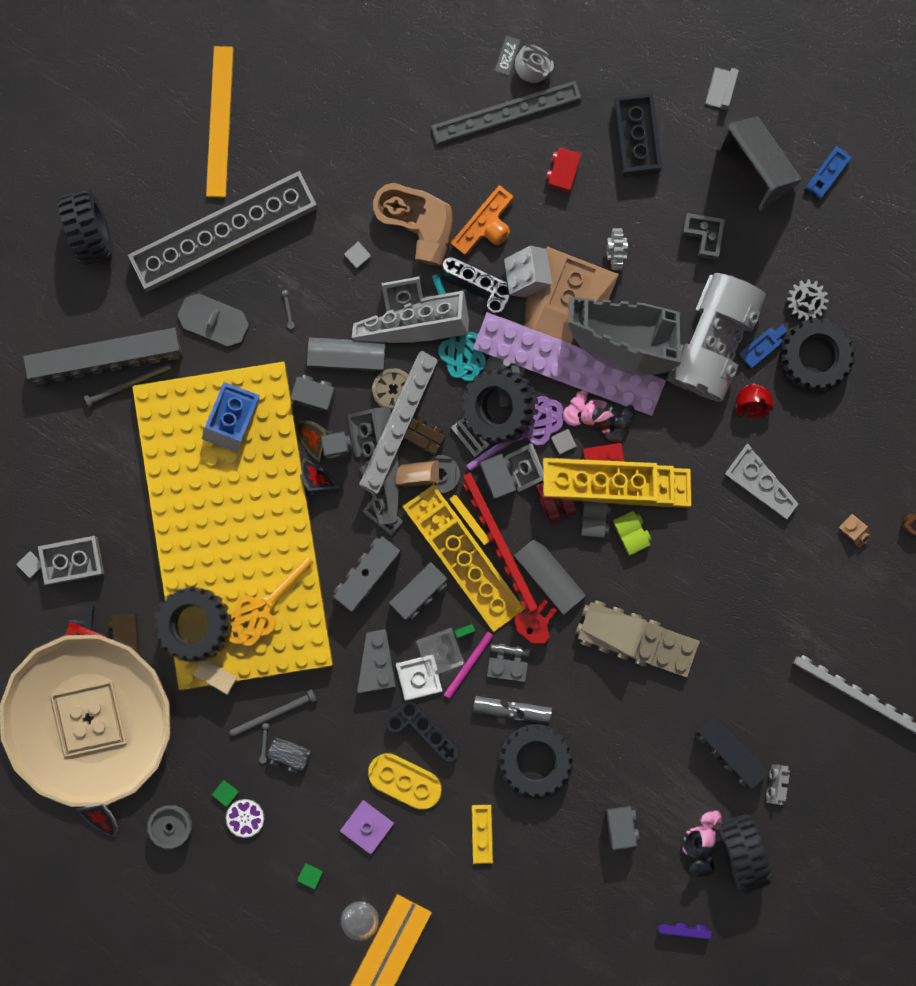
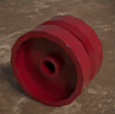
M543 482L536 485L540 503L551 524L561 520L562 516L559 508L562 509L566 517L577 514L573 500L544 497Z

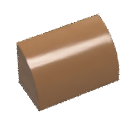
M439 461L400 465L397 470L396 484L402 487L439 483Z

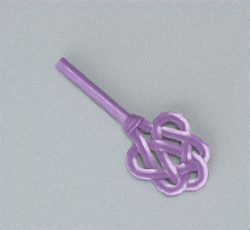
M546 396L537 397L538 404H535V409H538V414L533 416V419L536 421L533 426L528 427L530 431L527 434H522V438L496 444L467 464V468L471 472L480 465V462L490 459L514 441H522L524 438H527L533 445H544L549 440L550 434L562 427V404L556 400H549ZM552 407H555L557 411H552ZM542 414L546 415V419L538 420ZM546 426V428L534 430V428ZM544 435L541 439L535 438V436Z

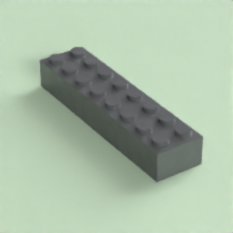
M170 328L23 356L27 379L32 383H36V385L47 384L48 380L60 382L65 381L66 377L69 376L81 378L85 377V373L92 372V375L104 373L103 370L106 369L119 371L123 369L122 366L130 365V368L141 366V363L144 362L156 364L160 362V359L176 360L183 353L179 332L176 328Z

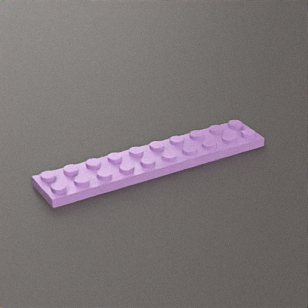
M486 312L473 346L475 350L502 360L509 359L515 365L624 406L633 405L635 410L651 416L666 382V379L656 375L644 376L613 369L594 359L579 346Z

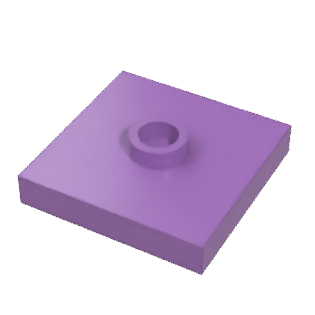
M363 800L340 832L372 854L394 822Z

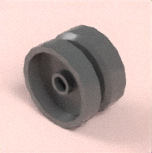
M167 805L157 809L151 815L148 822V833L156 845L162 848H175L184 844L189 839L192 833V820L183 808L176 805ZM171 823L173 825L171 831H169V828H166L167 824Z

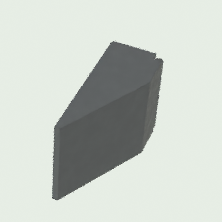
M759 117L740 120L727 125L717 149L720 152L735 141L739 142L769 186L758 207L760 211L800 183L801 177Z

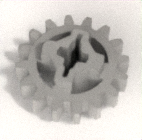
M613 228L612 238H607V260L611 261L612 270H621L623 261H627L628 242L627 238H623L622 228Z
M810 279L806 281V284L802 280L799 281V287L794 284L792 286L794 291L789 290L788 292L791 297L786 299L787 302H791L787 307L788 309H793L791 315L798 314V320L804 317V320L807 321L809 317L816 318V315L821 317L823 314L820 310L825 311L827 307L824 304L829 302V300L824 299L828 293H822L821 291L823 285L818 288L817 281L811 284ZM809 289L814 290L816 293L810 292ZM800 291V298L795 301V296ZM805 296L807 297V299H813L809 303V305L807 302H802L805 299ZM820 300L819 307L815 310V302ZM798 308L805 309L807 313L802 312Z

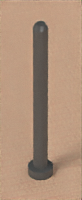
M165 363L90 397L87 394L84 396L88 407L91 408L93 403L164 373L172 367L170 363Z
M311 689L307 691V695L232 729L230 735L235 737L310 701L315 703L317 702L316 696Z

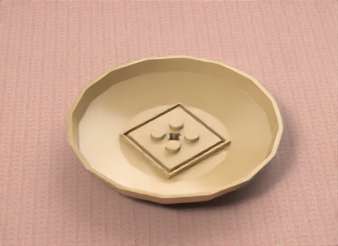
M67 635L34 649L11 674L0 703L1 741L14 771L38 794L70 807L91 806L100 803L107 805L135 793L158 768L170 737L169 701L155 670L131 647L101 635ZM87 713L94 717L91 724L84 720L87 717Z

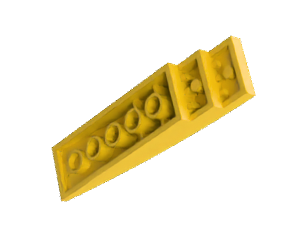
M543 459L544 497L628 505L691 507L690 469L660 466L657 463Z
M434 484L402 506L493 632L524 610Z

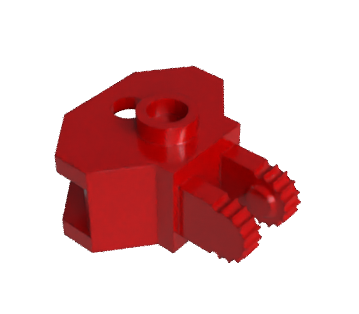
M547 600L540 604L537 613L533 615L531 613H519L514 619L517 632L532 644H544L549 638L547 624L558 609L554 607L545 618L539 613L547 606ZM531 628L533 633L527 634L526 629Z

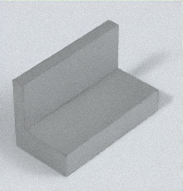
M715 67L706 105L725 110L728 109L739 70L731 68L730 71Z

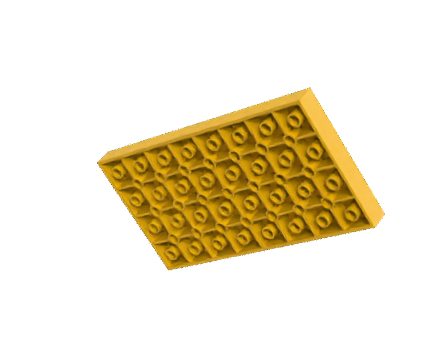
M285 362L132 386L165 597L169 594H174L175 590L185 589V587L203 588L214 592L215 595H219L223 599L222 603L227 604L229 608L227 613L229 614L235 610V604L240 597L245 595L253 596L259 601L263 597L271 595L308 557L314 562L276 600L273 609L270 611L276 623L273 632L269 635L261 636L253 646L234 644L230 641L223 644L224 649L221 652H217L216 656L206 660L236 676V681L333 666L306 490L300 477L302 474L301 459ZM223 382L260 395L238 453L201 439L204 427ZM245 602V603L242 605V607H244V606H246V605H249V604H251V603H250V602ZM190 606L184 609L178 619V631L181 637L189 643H197L206 636L209 621L204 610L197 606ZM265 606L261 607L259 612L263 611ZM252 611L242 614V616L250 614ZM260 618L257 620V624L254 629L257 628ZM268 620L265 624L264 629L267 628L269 625ZM250 621L244 623L243 628H247ZM174 657L179 690L211 686L194 676L201 661H181Z

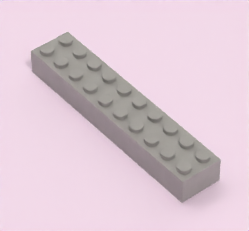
M298 171L129 254L128 257L145 291L149 292L318 208L301 172Z

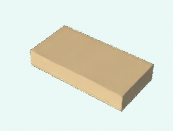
M208 660L201 661L194 673V676L227 695L237 679L236 676Z

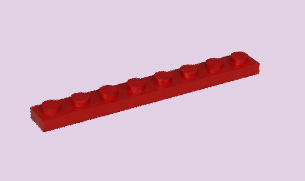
M471 473L464 475L465 482L462 484L467 493L471 492L473 496L471 502L475 510L479 508L482 514L479 516L482 525H487L490 530L487 534L491 543L496 542L499 548L496 550L500 561L504 559L507 565L504 569L508 577H513L515 583L512 585L517 595L521 593L524 599L521 603L525 611L529 610L531 615L537 613L538 608Z

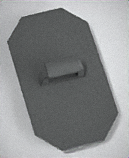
M199 293L186 297L178 313L184 329L225 346L242 342L249 325L243 311Z

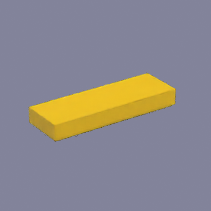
M457 495L451 497V502L484 545L488 544L490 539Z
M472 805L473 864L493 863L491 805Z

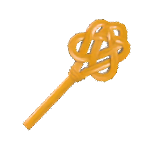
M308 557L271 595H267L259 601L253 596L245 595L240 597L235 604V610L229 613L232 617V620H229V626H232V632H228L229 641L234 644L253 646L261 636L269 635L273 632L276 623L270 611L273 609L276 600L314 562ZM245 602H250V603H251V604H249V605H246V606L242 607V605H243ZM265 606L263 611L259 612L260 608ZM252 611V613L242 616V614ZM260 618L257 628L254 629L257 624V620ZM268 620L269 625L267 628L264 629L265 624ZM250 621L247 628H243V624Z

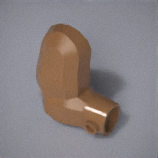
M397 183L384 185L377 191L373 200V210L377 219L385 224L404 227L408 231L417 233L419 240H417L415 260L428 265L442 266L452 235L453 211L451 206L421 190L408 188Z

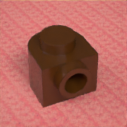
M909 513L903 519L905 523L902 527L908 534L916 536V513L914 515Z

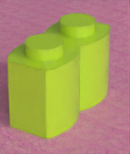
M632 511L612 521L628 555L650 546L649 541L652 539L648 531L642 529L641 524L643 520L639 513L635 514Z

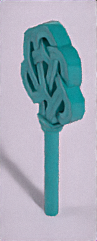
M433 275L432 278L438 295L446 294L440 275ZM468 332L466 335L458 336L460 342L456 341V336L450 337V339L443 341L439 346L438 354L441 360L447 363L448 372L453 378H461L464 381L472 382L474 381L473 378L484 369L486 365L485 356L481 351L473 349L474 343L470 340L474 339L476 341L478 333ZM465 345L473 352V354L470 353V351L465 347ZM449 346L448 356H447L444 351H445L446 347ZM455 348L457 349L456 360L454 359ZM463 355L467 358V363L462 362Z

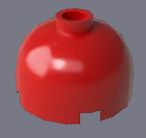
M749 384L741 389L736 396L735 411L741 417H743V414H750L749 418H762L768 416L770 410L772 412L774 410L771 393L758 384Z

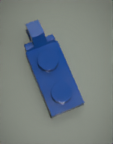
M784 325L780 326L776 331L771 328L738 355L751 369L783 341L780 337L788 330Z

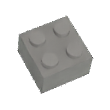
M529 246L504 259L510 295L527 298L553 285L547 249Z

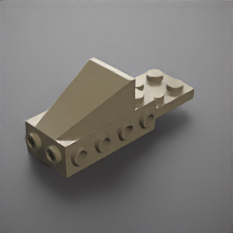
M597 600L594 603L590 602L589 606L585 605L582 616L585 617L583 624H578L575 633L578 635L577 639L581 640L580 644L590 648L592 645L599 647L598 650L609 654L612 651L617 653L616 657L628 660L629 657L636 660L635 664L646 667V664L687 678L700 641L660 627L661 623L650 619L647 622L640 615L634 613L631 616L623 614V609L613 607V609L606 608V603Z

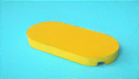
M394 754L379 755L369 766V780L377 790L416 809H428L434 806L441 796V784L434 774Z

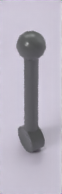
M283 290L281 294L285 300L288 316L287 326L289 329H294L295 324L292 322L288 301L289 292Z
M268 723L262 725L264 731L262 756L259 758L261 763L267 761L265 754L267 730L270 727Z

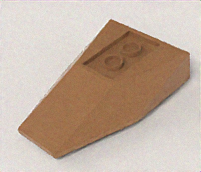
M547 247L553 285L527 298L525 326L581 347L574 339L568 327L569 298L594 299V302L609 300L619 274Z

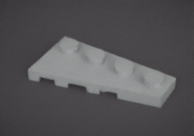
M747 443L724 475L787 520L798 505L797 501Z

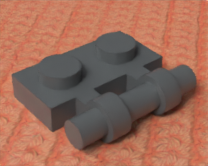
M501 643L499 645L491 644L490 652L498 653V657L489 658L487 677L525 682L528 663L520 662L521 656L529 657L530 649H523L522 646L508 647ZM504 654L515 655V660H504L503 656Z

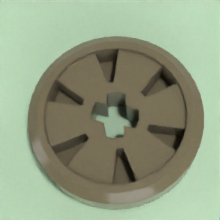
M395 368L382 371L375 378L372 386L373 397L380 407H390V411H393L409 375ZM389 386H398V393L395 395L394 393L390 394Z

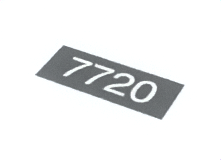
M506 36L495 68L496 72L506 75L510 74L520 43L519 39Z

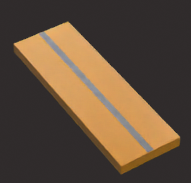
M397 894L350 986H394L432 912Z

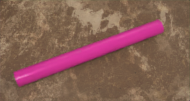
M487 631L444 695L450 699L494 635Z

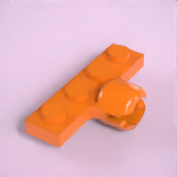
M499 185L453 239L451 245L465 256L483 237L495 245H500L507 238L510 229L499 217L514 200V196Z

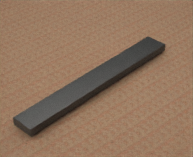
M575 80L432 125L431 128L438 145L581 100V96Z

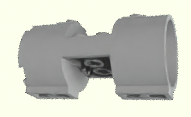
M721 273L710 275L695 309L702 316L690 344L680 345V366L670 370L666 380L675 386L697 393L701 397L717 402L723 401L737 371L738 364L732 361L735 357L736 349L743 338L744 331H753L767 294L761 289L735 277Z

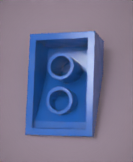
M223 382L204 427L201 439L238 453L260 395Z

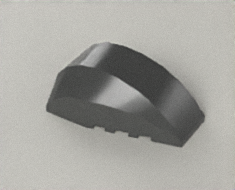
M569 298L568 327L582 349L597 361L616 370L644 376L666 373L680 366V312L639 302L636 305H629V302L626 301L615 304L611 303L610 300L594 302V299Z

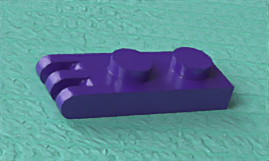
M676 923V926L664 924L658 926V931L663 934L711 939L712 931L707 930V926L696 925L695 928H689L686 923Z

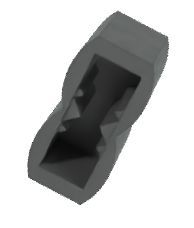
M584 501L581 536L604 538L605 534H609V523L606 522V515H610V503Z

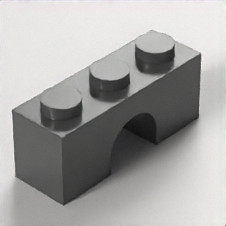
M345 432L321 436L327 461L349 457V452L353 451L350 437L346 436Z

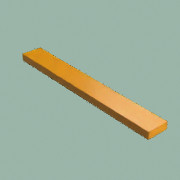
M214 46L207 197L226 198L233 47Z

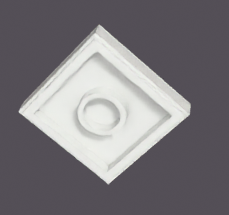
M433 654L396 663L405 701L442 692Z

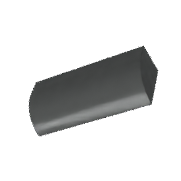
M309 337L308 368L384 371L385 343Z
M538 537L514 555L515 559L562 615L586 596Z

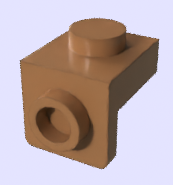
M853 514L839 526L840 530L852 539L859 548L866 544L872 536L868 526Z

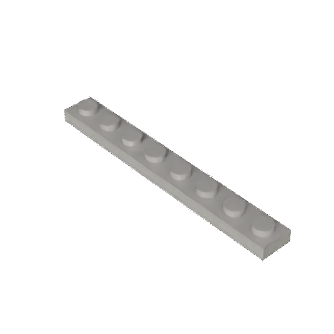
M424 351L419 352L359 484V486L373 494H378L437 364L438 360Z
M802 655L801 658L797 656L792 664L916 734V723L912 722L914 718L905 713L902 715L895 712V707L887 703L884 706L879 703V698L872 694H869V696L863 694V689L854 684L849 686L845 683L846 679L837 674L835 677L828 674L829 670L821 665L818 667L811 664L812 660Z

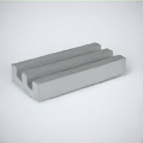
M462 418L451 426V429L471 454L476 457L490 445L482 440V437H478L484 444L481 447L463 425L464 422L468 423V421ZM460 426L478 450L476 452L458 431L457 427Z

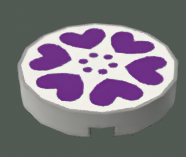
M249 799L234 802L226 814V823L229 830L236 836L243 838L252 837L257 834L263 827L265 820L261 806L254 800Z

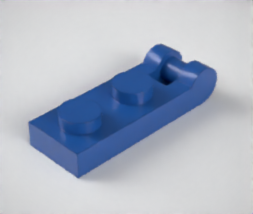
M836 146L805 187V190L807 192L811 191L820 200L849 162L851 156ZM817 181L824 185L821 189L815 186Z

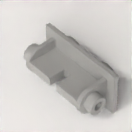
M772 764L769 772V788L766 792L768 803L783 805L784 801H786L787 788L781 786L782 783L788 784L790 771L788 766Z

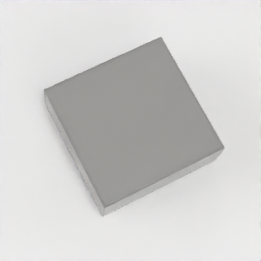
M359 242L344 253L356 269L371 257Z
M568 429L551 437L559 455L576 447Z
M31 551L16 564L29 578H32L41 569L40 560Z

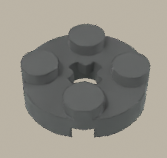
M433 456L427 462L439 461V469H443V472L447 473L442 480H439L438 484L434 485L441 494L448 493L458 484L460 469L449 456Z

